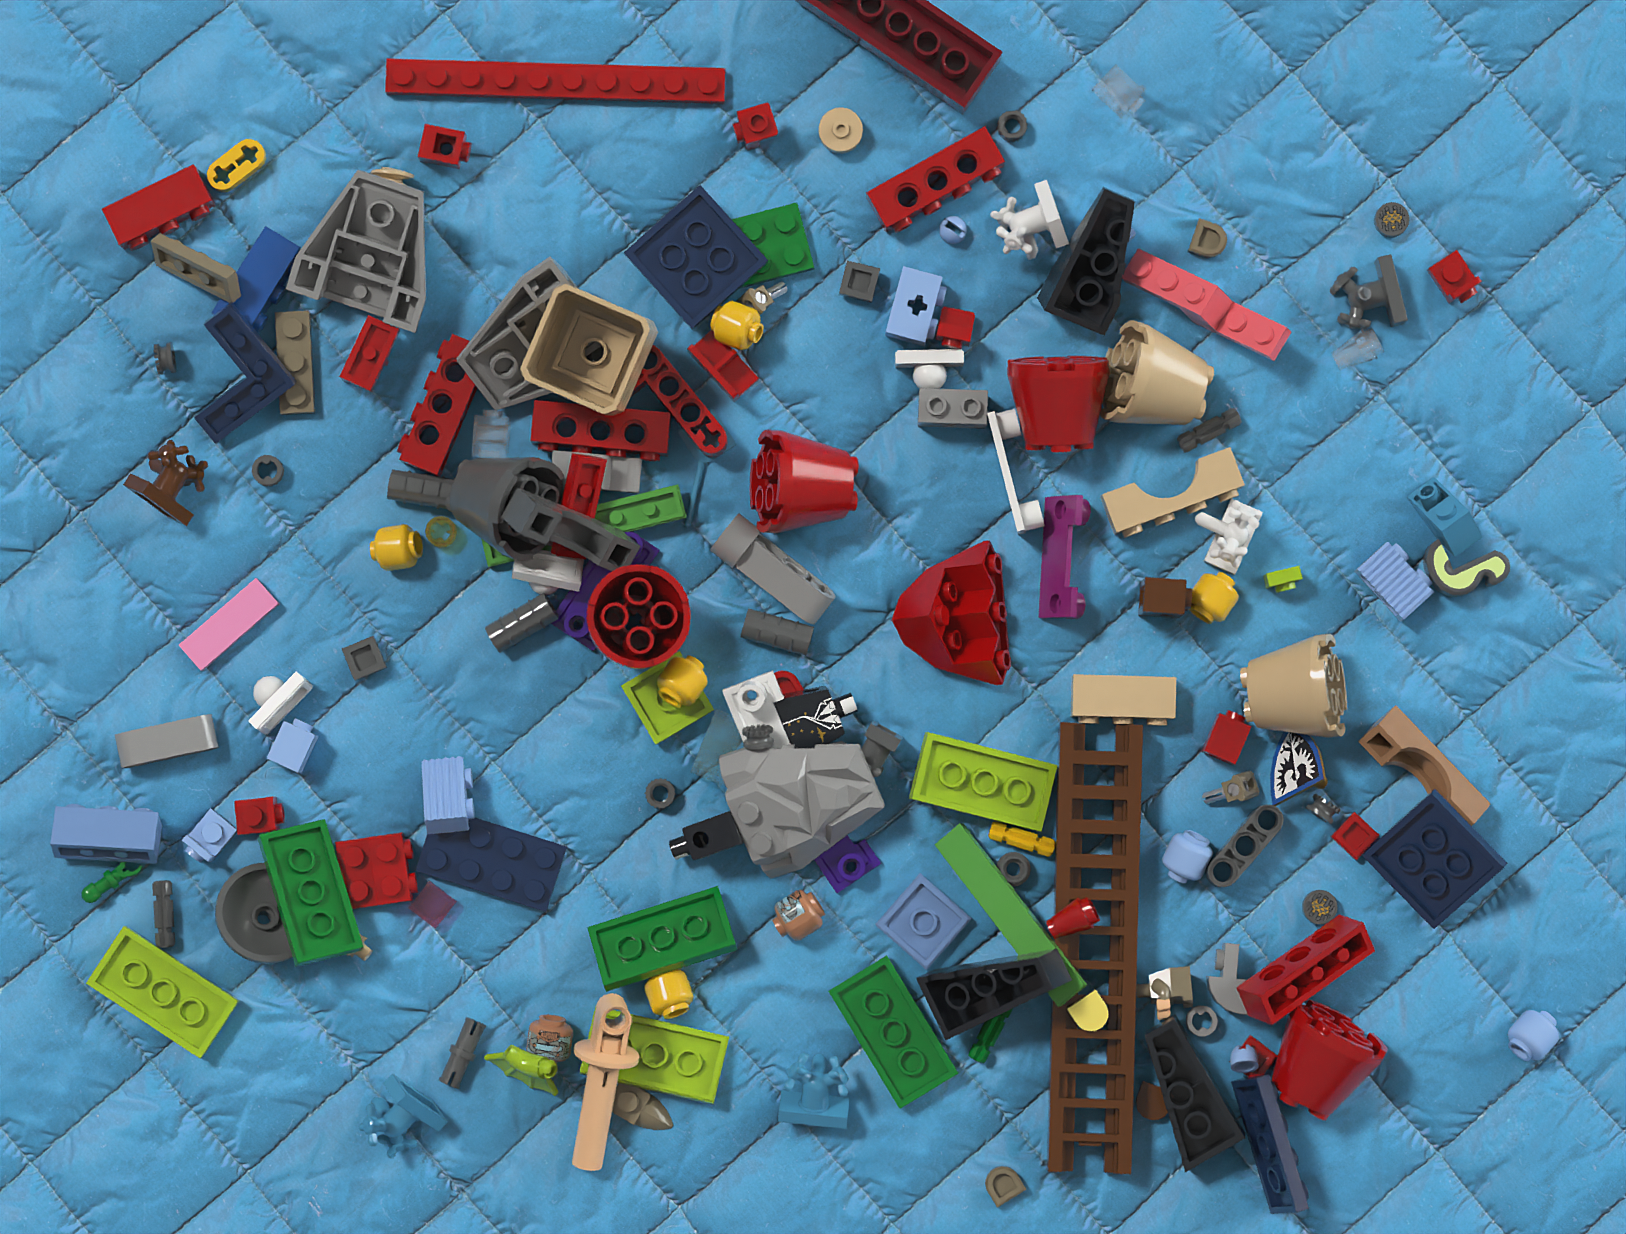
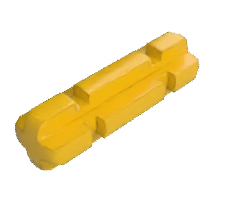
M997 821L991 824L988 837L998 842H1002V840L1007 841L1006 844L1030 852L1035 850L1037 854L1050 857L1053 854L1055 848L1054 839L1045 836L1039 838L1037 837L1038 834L1013 826L1007 828L1006 824Z

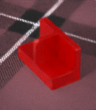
M368 315L339 377L349 384L352 383L372 392L383 367L389 363L387 358L400 333V329Z
M712 330L695 345L691 344L687 348L688 353L733 402L739 399L759 380L734 349L719 343L715 339L714 331Z

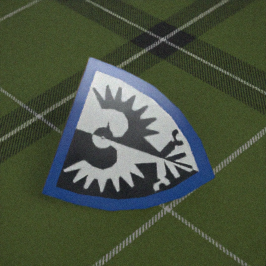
M1283 732L1273 757L1270 773L1272 805L1274 806L1313 786L1318 789H1324L1327 786L1328 780L1325 777L1321 752L1310 735Z

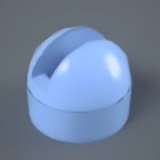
M957 216L945 218L939 229L942 240L948 244L960 243L965 238L967 232L965 222ZM948 222L962 231L959 236L946 227Z
M1246 1044V1049H1240V1046L1237 1045L1232 1050L1230 1062L1233 1071L1248 1073L1259 1067L1257 1052L1249 1044Z

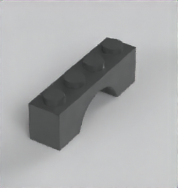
M518 487L501 516L519 534L543 544H547L548 541L561 544L610 571L630 565L640 548V545L622 530Z

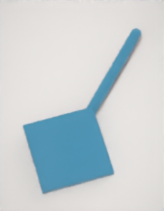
M713 408L710 410V413L723 427L728 438L726 452L737 444ZM704 424L700 428L707 441L704 446L707 447L710 444L714 447L719 446L718 437L720 435L712 436ZM680 429L677 431L698 463L687 510V518L685 519V526L690 527L704 465L717 457L705 456L684 430Z

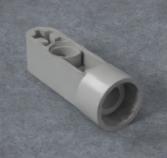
M740 513L731 521L710 549L713 554L731 568L735 566L807 623L815 624L836 598L834 592L826 584L764 537L757 527Z

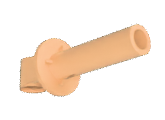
M614 993L606 994L598 1000L591 1039L578 1041L574 1046L576 1057L588 1063L589 1067L572 1164L579 1169L597 1171L603 1166L619 1070L634 1067L639 1062V1053L627 1045L632 1021L625 1000L620 995ZM612 1010L621 1011L620 1015L614 1019L606 1018V1015Z

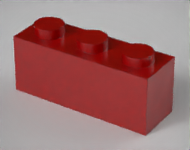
M192 164L102 208V211L119 246L124 250L130 248L131 251L146 246L149 243L148 238L158 233L168 235L180 228L179 223L189 218L192 221H196L206 217L211 213L209 209L216 205L198 168Z

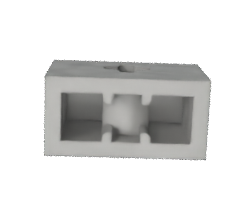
M919 388L917 426L985 429L987 426L988 390Z

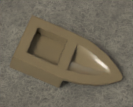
M618 1083L612 1113L633 1125L635 1124L646 1129L665 1130L673 1127L668 1111L657 1098L641 1088Z

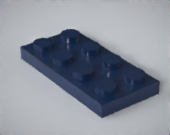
M478 818L468 819L469 831L427 834L415 871L547 912L567 846Z
M1269 1075L1244 1077L1231 1081L1270 1213H1298L1309 1209L1307 1203L1309 1198L1308 1190L1305 1183L1300 1180L1297 1170L1299 1164L1298 1156L1295 1150L1290 1147L1287 1137L1288 1123L1284 1115L1280 1113L1277 1104L1278 1090L1275 1083L1270 1080Z

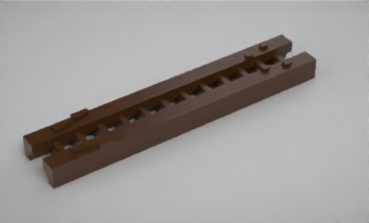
M1059 723L1053 916L1076 898L1083 899L1088 896L1090 900H1110V926H1094V928L1057 939L1053 938V941L1078 973L1079 969L1108 970V995H1100L1104 1003L1108 1004L1107 1029L1096 1031L1077 1029V1024L1067 1008L1088 994L1077 993L1061 1007H1058L1051 998L1046 1168L1048 1172L1073 1171L1074 1142H1079V1146H1101L1104 1143L1103 1172L1131 1174L1143 725H1115L1114 751H1085V724ZM1084 765H1114L1113 786L1084 785ZM1083 799L1113 800V819H1083ZM1082 833L1112 834V855L1082 854ZM1081 868L1111 869V889L1081 888ZM1080 934L1109 935V961L1079 960ZM1077 1038L1107 1039L1106 1064L1076 1063ZM1076 1073L1106 1074L1105 1098H1075ZM1075 1107L1105 1108L1104 1133L1074 1132Z

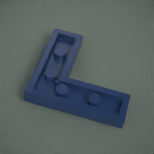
M230 302L204 323L206 329L246 376L199 411L194 417L215 444L296 384L295 378L233 302Z

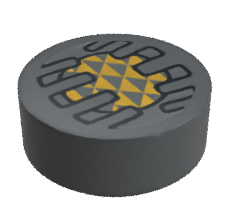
M1396 202L1382 205L1374 217L1375 228L1385 237L1392 238L1401 235L1409 225L1408 211L1403 205Z
M1325 890L1310 892L1302 903L1304 916L1314 924L1328 923L1335 917L1338 909L1335 897Z

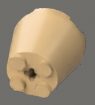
M1134 320L1126 322L1120 328V334L1123 335L1114 349L1108 348L1105 356L1109 360L1110 375L1100 416L1105 420L1115 423L1186 425L1194 418L1201 419L1206 409L1204 396L1207 386L1213 380L1214 368L1207 365L1204 359L1151 326Z
M1329 633L1312 636L1249 661L1248 667L1241 668V684L1243 688H1247L1248 702L1244 703L1246 721L1254 722L1256 727L1261 729L1326 738L1343 736L1346 728L1345 723L1340 724V716L1344 714V710H1347L1346 684L1342 660L1338 659L1337 655L1332 652L1331 647L1336 646V640L1333 635Z

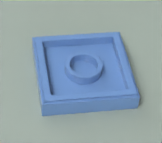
M919 873L875 925L927 970L972 918Z

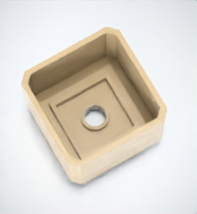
M564 284L554 288L520 369L526 381L602 414L614 416L625 411L658 331L654 321L576 287ZM591 342H599L604 349L602 358L595 362L588 360L585 355L586 346Z

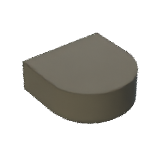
M1199 218L1188 252L1205 258L1218 256L1227 244V236L1224 229L1218 224Z
M1007 1166L993 1168L987 1174L985 1180L986 1190L997 1208L1026 1190L1017 1173Z

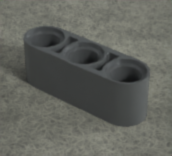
M1267 804L1258 806L1250 813L1212 857L1205 871L1206 878L1210 884L1215 887H1228L1237 881L1283 826L1284 818L1279 808ZM1264 810L1272 812L1275 816V824L1270 830H1264L1258 824V816ZM1241 836L1250 838L1253 843V850L1247 856H1242L1236 851V841ZM1219 862L1228 864L1231 870L1229 879L1224 882L1216 880L1213 875V868Z

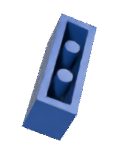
M266 226L236 272L241 297L233 303L258 334L268 320V316L265 314L271 304L277 305L286 291V287L283 285L291 273L296 255L301 250V247ZM220 298L211 313L213 315L228 305L229 302Z

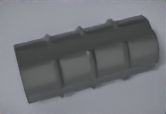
M392 469L388 483L387 499L402 501L404 504L408 502L420 504V506L426 505L436 507L437 509H447L446 498L451 492L454 479H448L444 476H430L427 473H412L410 470L406 472Z
M543 593L532 600H528L522 606L514 608L513 611L505 616L499 617L498 620L487 625L485 630L495 648L501 653L513 645L516 646V643L530 637L540 629H545L547 625L559 619V615L548 596Z
M748 608L741 638L770 645L772 648L784 649L789 651V653L794 652L806 656L814 627L799 623V621L795 622L785 619L782 616L778 617L767 614L766 611L760 612Z

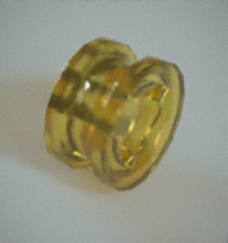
M437 516L427 523L425 533L431 544L443 548L448 547L455 541L457 528L449 518ZM436 524L442 527L448 524L450 531H447L450 536L446 540H443L441 537L435 540L432 536V533H436L435 530H432Z

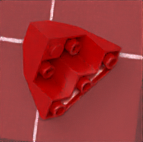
M990 540L974 545L926 569L899 596L892 622L903 644L935 668L993 685H1003L1006 672L1011 667L1006 620L1007 611L1004 598L1002 560L1000 555L995 552Z

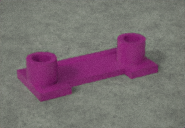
M1083 495L1045 497V526L1043 527L1038 618L1077 620L1084 614L1086 606L1084 595L1078 592V587H1070L1073 526L1085 525L1091 513L1090 504L1086 499H1083Z

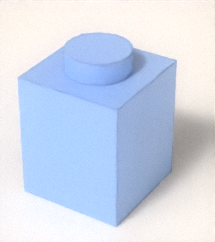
M296 718L292 724L283 721L267 759L295 772L302 773L319 737L311 733L314 726Z

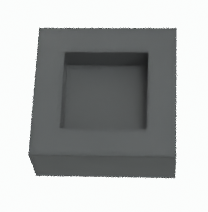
M847 260L839 295L872 303L880 268Z
M374 636L342 648L355 681L387 668Z

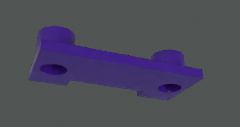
M624 532L640 545L630 565L650 566L660 550L638 534ZM589 560L582 572L579 592L569 590L556 610L559 619L551 624L594 652L597 647L588 632L586 620L587 606L597 584L612 571L598 566ZM576 620L583 622V627L580 630L575 629L573 626Z
M848 835L814 859L836 893H839L881 864L865 839L854 845ZM849 862L856 864L854 872L847 870L846 866Z

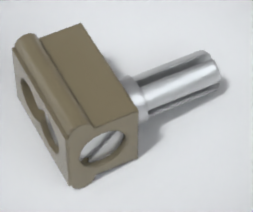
M780 282L767 290L764 285L756 289L749 288L735 302L755 308L761 315L774 303L773 299L787 292V286L783 287L785 283Z
M1248 770L1233 775L1231 780L1222 782L1221 788L1203 793L1202 798L1222 792V795L1204 800V803L1210 804L1222 799H1227V802L1237 799L1245 801L1258 796L1260 791L1254 773Z

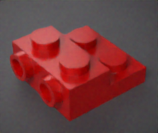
M403 832L335 842L338 864L352 909L413 901L412 893H418L415 872H409L408 859H413V848L411 839H405Z

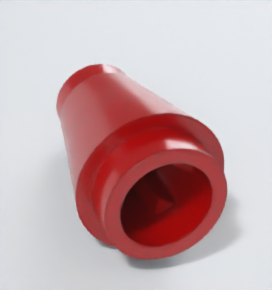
M1087 896L1083 899L1076 898L1052 916L1051 919L1047 920L1046 924L1053 938L1057 939L1094 928L1093 924L1099 922L1100 918L1092 901Z

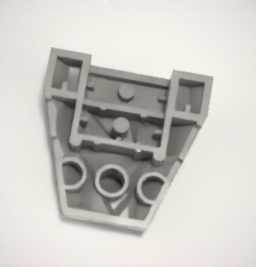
M816 744L815 748H795V745H783L782 748L757 750L741 748L719 756L721 775L727 788L725 793L726 802L752 862L760 865L763 872L770 879L804 868L850 832L881 811L885 806L859 744Z

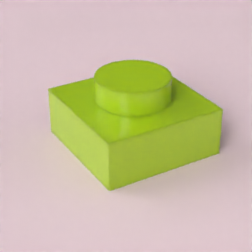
M1300 566L1263 575L1266 589L1275 587L1276 593L1295 589V582L1303 579Z

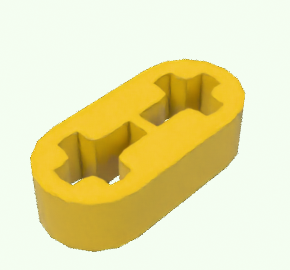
M244 139L209 166L207 179L210 185L219 192H229L235 189L264 165L266 152L256 140ZM248 147L251 151L256 148L258 149L255 154L257 160L254 163L246 160L241 165L237 164L245 157L243 153L245 148ZM233 166L236 167V169L229 173L230 181L227 184L223 181L215 182L218 178L216 173L218 169L221 168L223 171H228Z

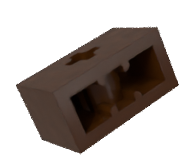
M1145 577L1140 582L1138 616L1182 617L1185 611L1191 609L1192 588H1186L1187 580Z

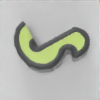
M1439 539L1426 548L1423 558L1425 574L1432 581L1433 587L1437 592L1448 597L1468 594L1476 589L1482 577L1486 580L1485 585L1492 587L1504 581L1510 572L1509 559L1506 555L1496 550L1453 569Z

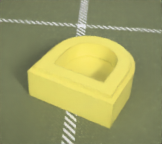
M1093 990L1067 1008L1076 1024L1086 1031L1099 1030L1108 1020V1008L1096 990Z

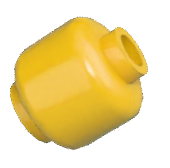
M729 301L723 306L717 307L710 324L711 330L714 331V337L719 343L738 350H746L753 342L757 343L761 339L764 330L759 312L755 308L735 301Z
M407 524L378 529L374 541L370 542V555L373 561H377L380 567L386 571L411 568L416 565L418 558L422 557L423 543L419 532L414 531Z
M1218 572L1217 575L1203 574L1192 589L1190 612L1208 624H1212L1213 621H1224L1239 598L1237 591L1233 588L1236 584L1235 581L1222 572Z
M690 655L686 658L673 657L657 678V686L660 689L658 694L660 697L676 708H680L682 705L690 706L694 704L708 683L707 676L703 671V663Z
M676 969L651 977L644 985V991L653 1013L663 1015L664 1019H671L689 1011V1005L693 1001L694 994L684 971Z

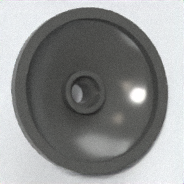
M265 863L251 864L238 870L224 883L216 901L215 919L222 939L236 954L256 963L274 964L293 958ZM258 916H267L269 923L261 924L258 921Z

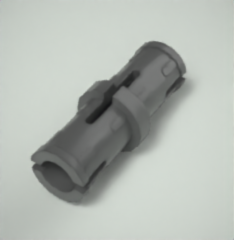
M469 1017L465 1018V1023L456 1044H452L449 1049L452 1053L439 1078V1081L448 1084L452 1073L455 1072L450 1086L457 1089L460 1088V1083L469 1062L474 1061L476 1054H474L475 1048L486 1028L485 1024L477 1022L473 1033L470 1034L475 1020Z

